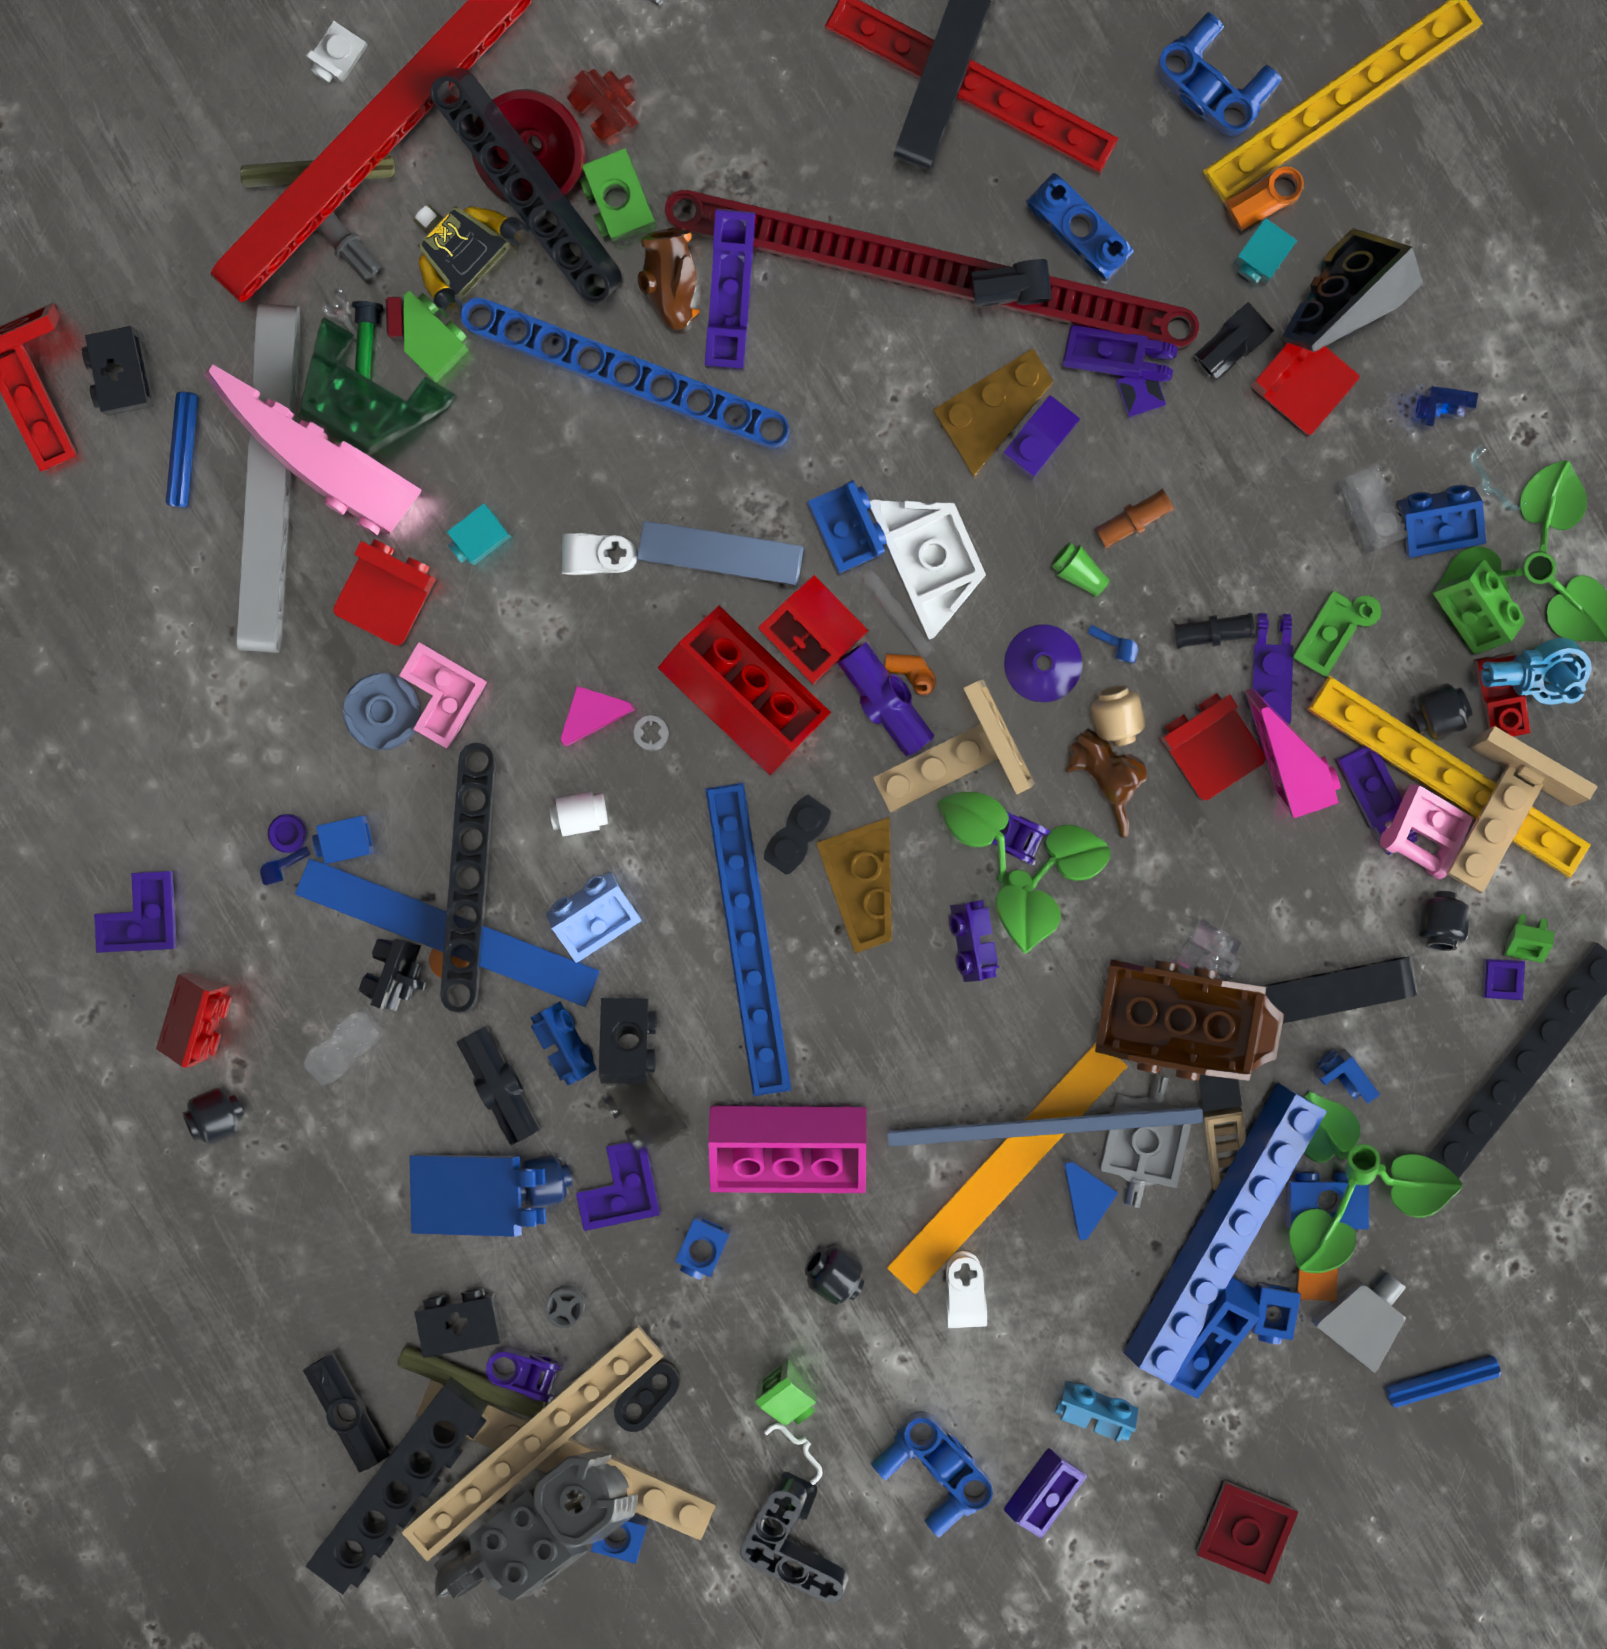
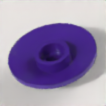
M1035 625L1024 629L1012 639L1005 653L1004 669L1010 685L1019 695L1035 702H1051L1064 697L1075 687L1081 675L1082 656L1077 643L1066 631L1052 625ZM1042 655L1048 656L1051 660V667L1045 671L1040 670L1036 663L1038 657Z

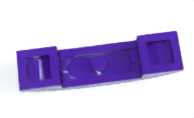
M716 209L714 250L705 365L744 368L755 212Z

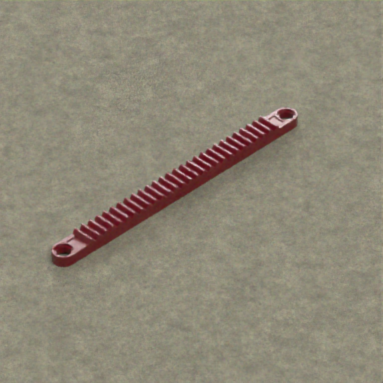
M691 190L674 192L668 197L665 204V215L668 223L673 228H684V230H689L694 235L714 239L716 209L755 212L753 250H762L769 254L774 253L799 261L804 260L812 264H821L828 268H837L841 271H850L858 275L883 279L887 282H896L904 286H913L917 289H926L934 293H943L947 296L959 297L963 300L974 301L972 272L1011 267ZM688 200L695 205L696 213L691 220L680 221L674 216L673 209L679 201ZM1049 276L1052 293L1051 301L1030 305H1018L1017 302L992 305L993 307H1002L1026 315L1048 318L1056 322H1065L1069 325L1108 330L1127 335L1147 336V339L1171 343L1179 349L1189 346L1196 339L1199 332L1197 316L1191 310L1184 307ZM1176 317L1184 318L1190 326L1188 336L1182 339L1172 337L1168 331L1170 320Z

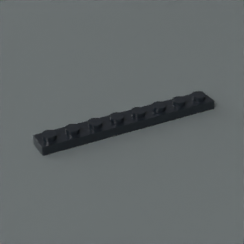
M1597 942L1592 944L1424 1155L1425 1157L1444 1165L1460 1179L1607 994V950Z

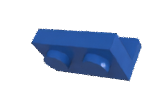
M854 480L807 501L808 509L837 574L877 558L885 552L883 547L887 543L885 534L878 522L872 523L867 509L871 508L867 493L862 486L857 488Z

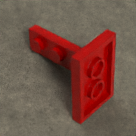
M54 302L0 326V356L15 350V352L0 358V392L40 472L71 459L77 454L23 345L27 341L55 330L60 315Z

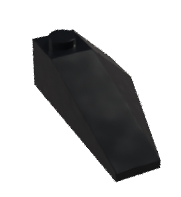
M1352 228L1326 255L1324 259L1325 268L1321 276L1314 277L1310 284L1312 292L1307 301L1299 304L1282 335L1284 342L1315 352L1401 306L1423 284L1413 247Z

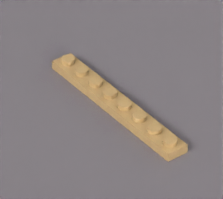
M639 1325L636 1326L407 1525L401 1533L428 1562L663 1358L664 1353Z
M431 1379L416 1416H421L444 1384ZM483 1400L488 1404L482 1414V1417L487 1421L473 1439L468 1435L465 1437L495 1450L529 1419ZM437 1422V1425L455 1432V1428L450 1422ZM569 1438L540 1463L536 1469L548 1473L569 1456L599 1450ZM611 1456L607 1464L616 1466L625 1476L629 1485L627 1495L638 1494L636 1513L701 1541L717 1502Z

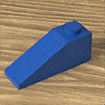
M1232 1277L1171 1384L1166 1381L1164 1383L1198 1399L1259 1320L1258 1290Z

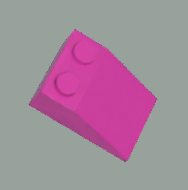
M1253 688L1245 690L1277 798L1291 816L1297 818L1338 804L1335 790L1341 789V785L1335 768L1333 766L1329 767L1326 757H1319L1312 747Z

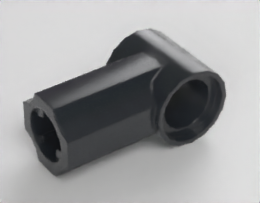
M1046 259L1027 260L1014 263L1012 267L971 273L975 307L1017 302L1018 305H1030L1052 300L1048 261Z
M1247 302L1223 324L1224 328L1193 355L1199 365L1214 380L1227 372L1246 352L1250 354L1275 331L1250 302Z

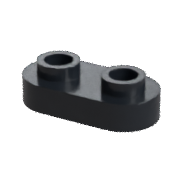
M658 1361L619 1397L614 1408V1417L622 1429L629 1432H638L645 1429L674 1397L679 1387V1375L671 1364ZM655 1375H664L667 1378V1384L664 1387L655 1386L653 1383ZM630 1404H638L642 1409V1413L638 1416H631L627 1411V1407Z

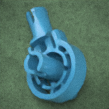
M1556 638L1544 642L1535 650L1522 651V654L1517 655L1513 661L1485 662L1482 665L1484 669L1481 670V680L1485 687L1511 685L1518 695H1532L1543 704L1575 703L1584 696L1582 691H1586L1585 685L1590 677L1591 661L1575 641L1568 638Z

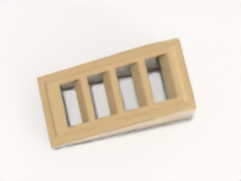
M1240 1106L1203 1112L1204 1123H1202L1213 1190H1217L1226 1174H1219V1168L1229 1167L1235 1156L1217 1158V1153L1239 1151L1245 1143L1244 1115ZM1233 1122L1231 1124L1214 1126V1124ZM1232 1134L1236 1136V1139L1215 1141V1137Z

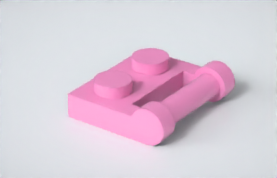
M1409 784L1391 827L1387 828L1381 835L1380 845L1391 853L1399 852L1425 867L1426 872L1436 879H1443L1447 876L1446 872L1462 845L1473 817L1425 788ZM1410 829L1439 845L1437 854L1433 855L1407 840Z

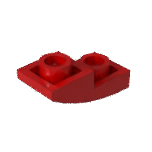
M1509 652L1474 659L1488 729L1496 726L1511 736L1531 733L1526 696L1518 695L1511 685L1485 687L1481 680V670L1484 669L1482 665L1485 662L1513 661L1516 654Z

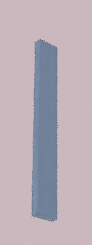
M1200 1107L891 1130L887 1133L888 1147L1204 1122L1203 1110Z

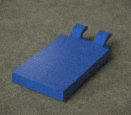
M410 1155L411 1233L516 1237L522 1235V1227H535L536 1224H546V1208H521V1187L545 1185V1169L520 1168V1156Z

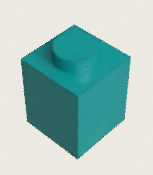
M1265 218L1234 263L1240 266L1238 272L1247 280L1255 284L1260 280L1266 285L1298 240Z
M484 503L447 531L453 539L447 545L461 563L468 559L473 565H476L511 538L493 512Z

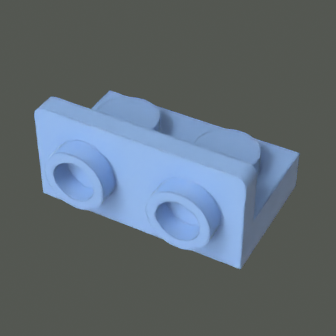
M611 872L603 876L598 875L591 878L584 885L583 889L570 897L567 896L557 900L551 909L546 912L552 930L576 963L641 921L639 914L625 896Z

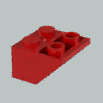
M815 575L786 599L758 627L759 631L812 685L869 632Z

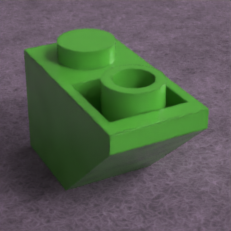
M409 290L404 295V352L437 383L469 351L462 343L467 336L451 320L444 325L434 315L438 308L424 293L417 298Z

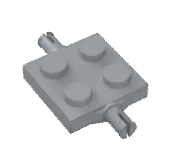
M1153 1075L1149 1097L1134 1098L1117 1094L1112 1114L1180 1108L1173 1107L1164 1101L1170 1078L1162 1076L1160 1084L1161 1076ZM1192 1124L1108 1130L1099 1170L1120 1175L1130 1182L1124 1202L1125 1205L1132 1206L1134 1198L1133 1206L1141 1208L1145 1185L1159 1184L1177 1188Z

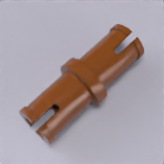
M1162 488L1159 492L1133 507L1131 504L1123 507L1124 512L1094 528L1105 548L1108 549L1111 545L1136 531L1138 534L1145 531L1144 526L1175 509Z

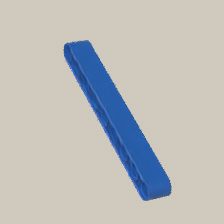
M472 298L462 308V323L476 337L766 449L780 448L788 440V421L784 415L775 410L485 298ZM479 308L489 310L490 320L486 325L482 327L471 325L470 317L473 311ZM515 322L524 323L527 327L525 337L519 341H511L506 335L508 327ZM551 336L563 339V348L557 355H547L543 352V343ZM588 350H594L600 355L598 365L589 370L580 367L579 358L581 354ZM624 364L634 366L637 371L635 379L627 384L620 383L615 378L616 370ZM660 378H666L673 383L671 394L664 398L656 397L651 390L653 383ZM697 392L705 393L710 398L709 406L701 412H695L688 407V399ZM733 406L741 407L746 412L745 421L738 426L727 424L724 420L727 409ZM770 420L779 422L783 427L781 436L776 440L765 439L760 433L761 427L765 422Z

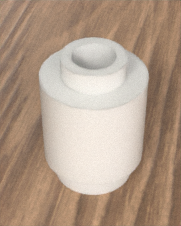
M586 792L556 798V806L549 807L553 830L561 829L563 837L600 830L599 826L608 824L603 793L593 795V792Z

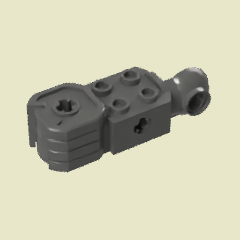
M591 1451L567 1457L537 1481L535 1489L525 1492L470 1535L471 1549L466 1551L463 1546L457 1547L433 1565L438 1572L435 1579L436 1598L441 1599L450 1594L453 1599L460 1598L478 1586L485 1578L497 1590L499 1595L511 1601L531 1596L589 1551L586 1546L587 1544L604 1540L634 1517L638 1494L627 1495L629 1485L625 1476L616 1466L607 1464V1461L611 1459V1454Z

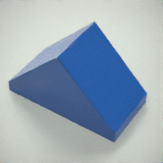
M1063 1159L1077 1236L1079 1240H1085L1089 1238L1118 1192L1114 1187L1072 1159Z

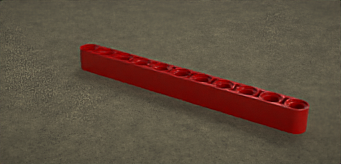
M467 0L229 248L212 268L211 276L239 302L249 299L433 108L435 104L431 98L430 90L434 81L454 68L469 70L523 14L532 0ZM450 81L448 84L449 90L455 85Z

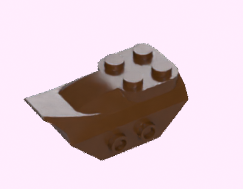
M1111 959L1095 1052L1138 1062L1137 1069L1141 1071L1160 1073L1161 1067L1176 1069V1077L1199 1081L1200 1074L1250 1081L1254 1070L1267 1062L1277 1059L1284 1013L1279 1011L1266 996V987L1218 979V971L1194 967L1193 974L1178 971L1179 964L1156 960L1155 967Z

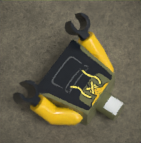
M427 204L417 213L413 221L428 234L418 245L423 252L419 258L418 265L424 287L434 299V304L445 318L449 317L446 308L451 303L456 302L460 308L463 306L461 300L511 248L508 242L515 247L520 245L514 239L517 231L522 229L529 232V228L516 217H507L498 211L469 206L464 210L455 206L443 217L430 204Z

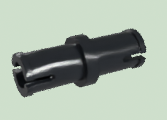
M1252 613L1217 619V615L1209 616V620L1174 624L1178 649L1212 643L1214 647L1221 646L1222 641L1249 637L1255 638Z

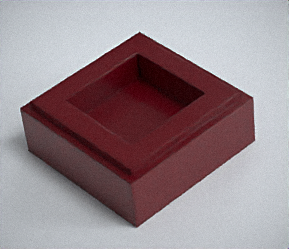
M387 297L385 299L387 336L392 341H404V300L402 297Z

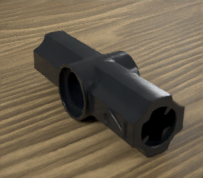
M485 1026L458 1040L456 1043L475 1077L473 1082L487 1109L492 1110L510 1146L540 1131L541 1128L522 1094L524 1092L523 1086L512 1065L508 1061L505 1062L488 1027Z
M334 1352L304 1368L303 1372L327 1414L328 1425L339 1435L358 1472L368 1470L388 1458L390 1454L366 1412L364 1400L356 1394ZM340 1404L351 1405L355 1410L356 1419L350 1422L342 1420L338 1416L337 1406Z

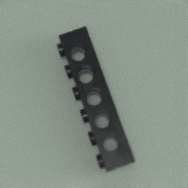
M450 1377L319 1546L305 1567L342 1595L351 1584L358 1588L371 1571V1568L366 1564L372 1556L376 1555L378 1558H381L394 1541L389 1535L396 1525L403 1529L417 1511L412 1506L417 1498L421 1495L427 1499L438 1485L440 1479L435 1475L444 1465L450 1469L459 1458L463 1449L458 1445L466 1435L473 1439L487 1420L482 1417V1414L488 1404L453 1377ZM437 1422H450L455 1428V1434H443L438 1429ZM414 1452H426L431 1457L432 1464H420L416 1460ZM391 1482H403L407 1486L409 1493L405 1495L396 1493L392 1488ZM368 1512H380L384 1516L386 1523L376 1524L372 1522ZM345 1542H357L361 1546L363 1553L354 1554L350 1552Z

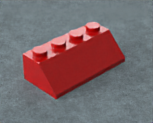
M720 605L679 641L657 667L770 776L831 714L828 708Z

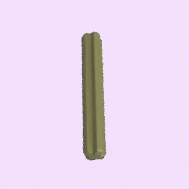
M387 155L365 179L395 176L394 158L391 155ZM314 160L243 165L240 169L241 183L244 187L290 185Z
M405 1346L398 1358L397 1365L401 1368L445 1384L450 1377H453L480 1399L532 1418L546 1405V1402L535 1400L519 1392L497 1386L487 1376L435 1356L423 1358L422 1351L410 1346Z

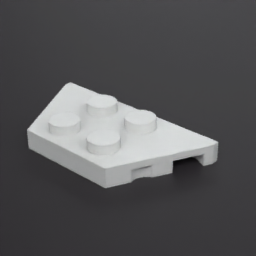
M873 499L870 501V509L876 522L880 524L885 534L888 550L928 640H931L986 576L954 503L899 502Z

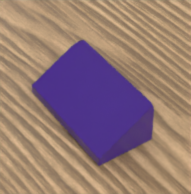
M1048 1448L1005 1505L1004 1511L1015 1523L1042 1538L1087 1478V1475L1058 1453Z

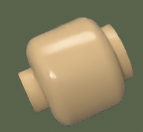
M1125 685L1112 686L1097 693L1098 698L1091 704V713L1098 737L1103 740L1113 741L1114 746H1123L1136 741L1135 735L1140 733L1146 725L1139 694L1128 690V687Z

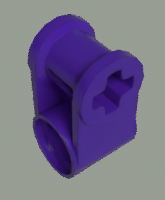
M1007 812L1009 821L1006 827L1000 830L1005 838V852L1034 866L1036 863L1034 856L1044 836H1048L1051 831L1022 816L1018 817ZM1031 833V835H1030V837H1029V839H1028V841H1027V843H1026V845H1025V847H1024V849H1023V846H1024V844H1025V842H1026V840H1027L1029 834ZM994 838L992 844L997 846V841Z
M500 1346L494 1349L488 1357L486 1374L488 1379L497 1386L519 1392L535 1400L550 1402L554 1398L551 1391L557 1372L563 1370L564 1364L545 1355L529 1353L511 1346ZM501 1357L509 1358L513 1361L515 1370L511 1374L501 1375L494 1369V1361ZM545 1371L542 1383L539 1385L538 1381L541 1372Z

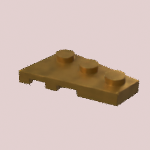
M1034 348L933 409L934 414L973 477L1053 383V379Z
M890 817L817 842L816 844L854 953L892 941Z

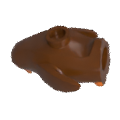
M684 228L658 230L641 238L642 247L646 249L643 271L638 273V285L642 293L647 294L649 301L663 324L671 330H682L690 324L691 319L700 313V309L690 307L696 289L697 273L688 249L691 233L689 230H684Z

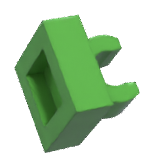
M1521 914L1506 941L1505 956L1543 963L1553 946L1554 931L1547 930L1548 923L1545 918L1540 919L1537 928L1526 926V915Z

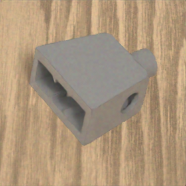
M1389 1273L1384 1276L1374 1290L1358 1279L1336 1298V1302L1332 1301L1318 1313L1312 1322L1375 1373L1405 1322L1406 1317L1395 1309L1392 1304L1406 1287Z

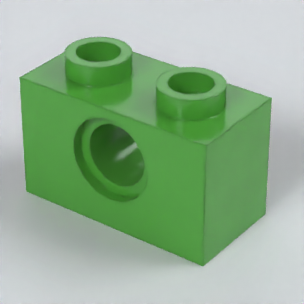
M626 148L583 165L586 176L579 178L587 201L595 198L600 213L593 216L602 237L610 235L612 243L615 244L656 227ZM612 189H621L626 193V200L621 206L611 207L605 203V197Z

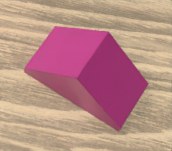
M577 686L560 739L564 746H568L634 712L635 708L630 702Z

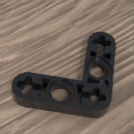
M790 1478L777 1480L746 1533L740 1549L741 1558L750 1566L821 1601L829 1603L839 1601L844 1595L849 1580L846 1571L839 1565L786 1540L802 1511L807 1497L806 1489L801 1483ZM785 1496L791 1498L786 1508L780 1505L781 1500ZM764 1519H775L781 1523L782 1528H772L765 1523ZM775 1554L779 1555L778 1560L774 1558ZM785 1562H798L803 1567V1570H793Z

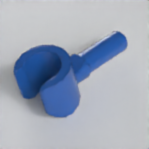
M1091 625L1088 634L1111 646L1117 647L1116 660L1128 663L1136 662L1139 648L1134 641L1113 636Z

